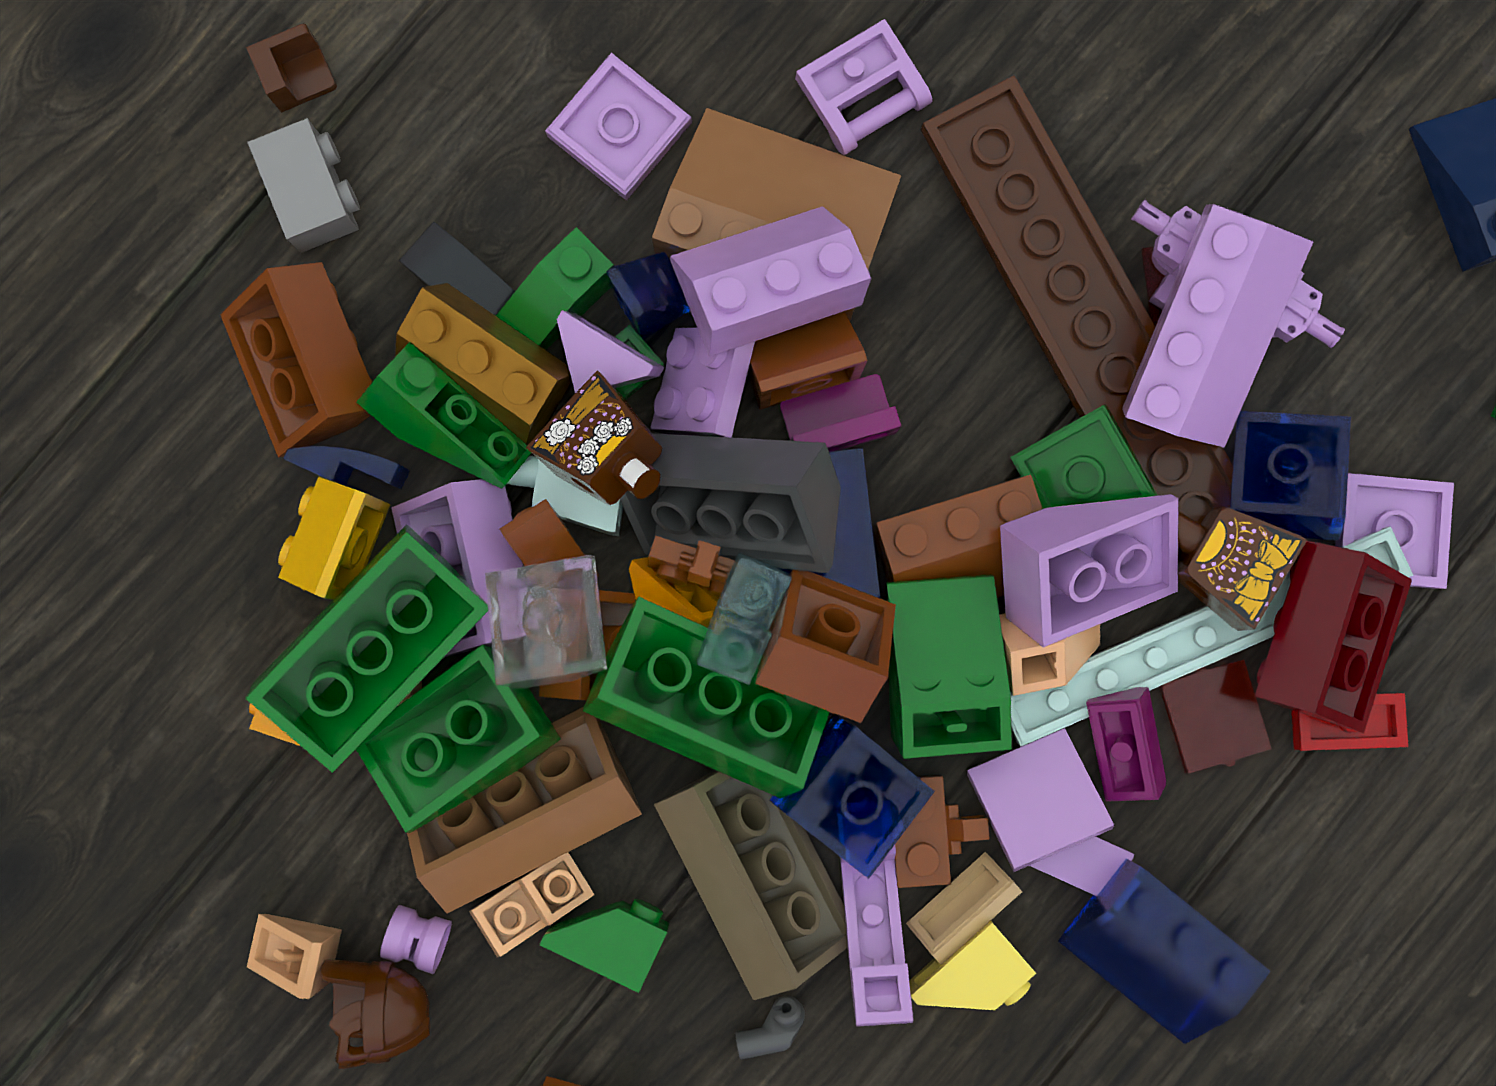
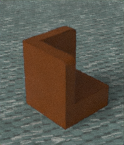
M304 23L246 47L266 95L281 113L334 91L337 88L318 41Z

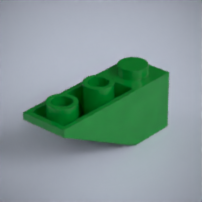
M411 342L384 368L356 402L398 439L501 489L509 482L531 454L526 448L527 444Z

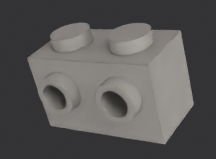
M308 118L248 141L284 235L300 253L359 230L353 212L360 210V206L347 180L339 181L333 165L340 163L341 160L328 132L320 134Z

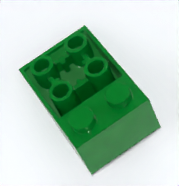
M989 574L885 582L886 601L896 604L889 662L891 738L903 759L1012 750L1011 695L994 576Z

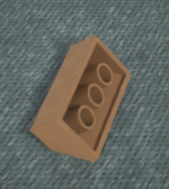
M584 707L551 723L561 740L521 769L417 830L407 833L417 879L447 914L642 815L629 779L599 718L583 712Z

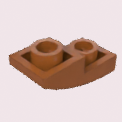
M546 499L534 507L522 510L515 516L514 520L500 528L509 545L544 591L545 589H580L600 576L590 559L569 532L565 523Z

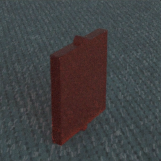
M1244 660L1234 661L1210 669L1202 667L1195 670L1193 674L1177 678L1159 686L1185 773L1189 774L1219 764L1231 767L1235 764L1236 759L1272 749Z

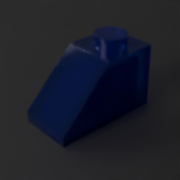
M665 251L617 265L606 271L615 299L642 339L647 338L690 311L672 263Z

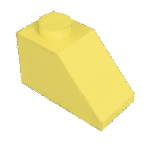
M990 921L942 965L934 958L909 980L910 994L917 1005L996 1010L1003 1003L1006 1006H1010L1021 999L1031 986L1028 980L1036 972Z

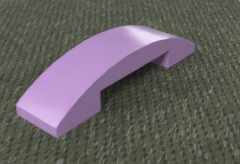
M891 801L837 805L841 877L856 1026L912 1023L913 1014L907 963L905 964L895 868L896 848Z

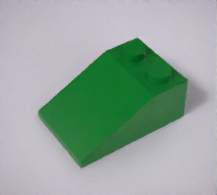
M481 645L396 707L356 748V751L405 833H411L518 771L561 740L506 651Z

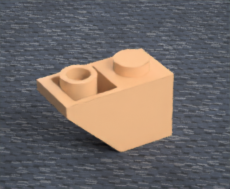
M1005 614L999 615L1009 688L1013 696L1067 685L1100 646V624L1042 647L1009 621Z

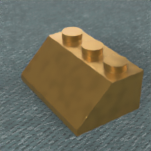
M448 283L422 287L397 332L395 357L411 342L527 445L545 427L572 382L567 364Z

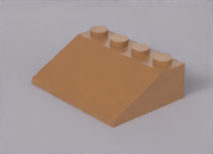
M706 108L668 191L652 236L655 254L670 259L672 255L823 206L851 230L867 269H869L901 175ZM855 308L845 311L849 321Z

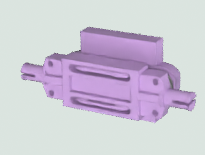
M1144 200L1131 220L1136 221L1158 236L1152 252V262L1155 268L1165 277L1149 302L1163 310L1201 215L1185 206L1172 217H1169ZM1301 271L1272 338L1279 337L1287 343L1306 331L1329 348H1332L1339 341V336L1343 335L1345 329L1318 313L1323 294L1301 280L1305 274Z

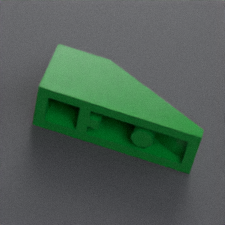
M576 227L536 265L496 317L546 350L561 336L557 318L562 310L582 316L618 281L614 264Z

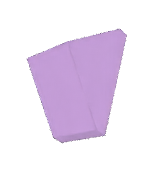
M562 310L557 318L575 393L597 370L614 388L659 377L665 368L576 313Z

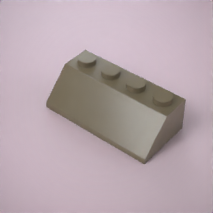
M714 770L654 804L753 1001L796 989L847 948L844 904L788 796L780 799Z

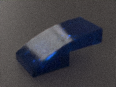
M314 446L292 448L287 450L283 458L346 486L354 468L399 489H402L410 473V470L385 458L339 447Z

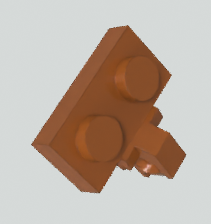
M655 536L649 554V567L657 569L656 576L658 578L681 586H687L689 581L709 587V594L731 602H739L741 596L752 599L761 572L760 568L719 556L721 547L700 540L697 548Z
M942 775L888 778L889 801H891L896 848L897 888L950 885L949 855L962 854L961 842L989 840L988 817H984V815L959 816L957 804H945Z

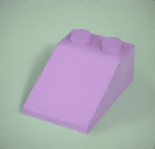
M1172 494L1049 507L1000 525L1006 618L1042 647L1178 592V498Z

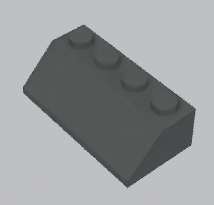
M652 433L662 446L661 455L651 465L660 473V483L656 490L646 498H636L631 492L627 491L620 499L644 554H650L655 536L697 548L700 540L721 547L719 556L747 565L829 573L834 559L841 486L826 443Z

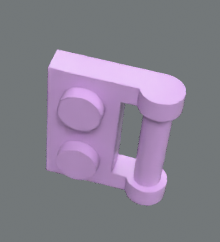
M885 19L796 71V81L827 128L833 144L841 155H846L858 147L857 141L912 108L919 111L932 103V96L928 86ZM895 78L899 80L903 87L902 91L848 123L845 121L840 111Z

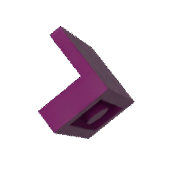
M877 374L786 400L780 404L789 440L826 443L829 453L894 435L901 427L896 407H889L881 378Z

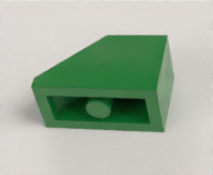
M634 899L631 905L621 900L551 925L543 936L540 946L639 993L665 939L670 923L661 919L663 915L662 910L648 902Z

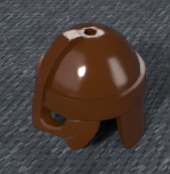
M346 960L324 961L321 968L322 978L333 984V1018L329 1026L333 1029L335 1035L339 1036L335 1057L336 1062L339 1064L338 1069H349L367 1063L389 1062L392 1057L417 1046L430 1035L429 999L425 988L416 977L401 968H397L395 963L391 961H372V963ZM350 1037L363 1038V1046H351Z

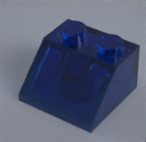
M1240 411L1236 425L1230 509L1295 533L1303 538L1339 541L1346 519L1351 417Z
M834 716L822 732L803 789L781 799L772 796L769 801L869 879L935 791L856 726Z

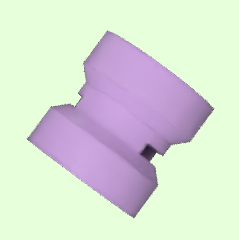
M398 905L387 927L380 957L393 962H399L403 959L412 961L418 970L434 974L443 956L451 931L452 921L437 916L428 920L419 917L415 909Z

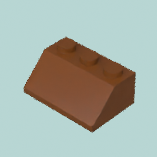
M322 262L266 268L220 314L278 457L290 455L355 428L371 416L356 402L373 381L367 373L357 348L356 338L349 329L338 302L336 289L330 282Z
M1030 474L877 522L871 527L888 582L992 574L995 580L997 598L1004 596L1000 525L1042 510V506Z

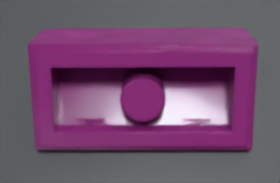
M1136 687L1088 699L1086 704L1105 800H1159L1166 786V776L1149 688Z

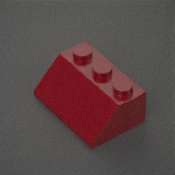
M1306 541L1300 555L1296 558L1290 569L1291 583L1284 605L1279 609L1274 619L1273 628L1275 634L1268 656L1263 660L1258 670V687L1255 696L1281 707L1364 733L1412 579L1366 552Z

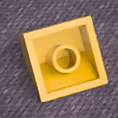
M318 477L315 486H309L301 498L298 514L302 516L295 536L290 535L281 548L278 564L282 566L278 578L317 596L334 600L366 567L390 504L361 491Z

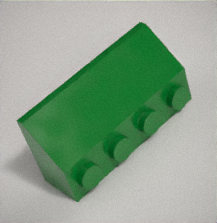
M406 524L252 683L245 699L333 773L490 610V606L448 561Z
M641 597L635 600L606 654L583 708L585 713L780 799L803 789L829 715L827 710L755 684L761 652Z

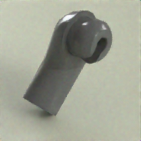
M781 996L774 1001L762 1027L735 1032L740 1060L788 1050L804 1023L805 1010L803 1005L793 996Z

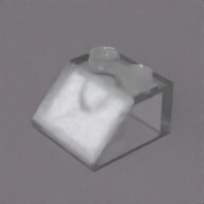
M587 555L485 573L496 685L524 689L574 681L607 669L595 556Z

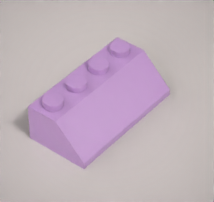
M1206 204L1122 410L1125 417L1179 437L1225 448L1313 241L1223 207Z

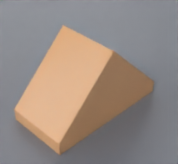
M258 914L247 968L299 999H310L330 983L323 980L321 968L325 960H335L342 929L270 914Z

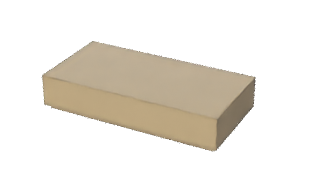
M984 852L906 924L931 955L942 965L1020 895L1022 891L998 864Z

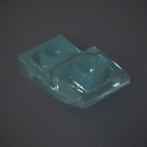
M738 552L709 623L697 658V665L749 685L772 636L769 628L792 580L791 575L788 572Z

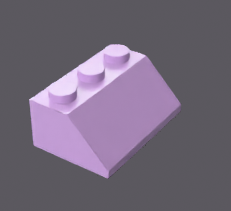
M823 206L670 257L709 357L861 306L871 280L851 230Z
M482 479L450 482L392 507L397 534L407 524L448 561L490 606V610L444 657L473 651L481 645L490 647L538 634L535 609L530 599L523 562L500 531L501 527L513 520L511 515L512 507L507 497L505 486L501 489Z

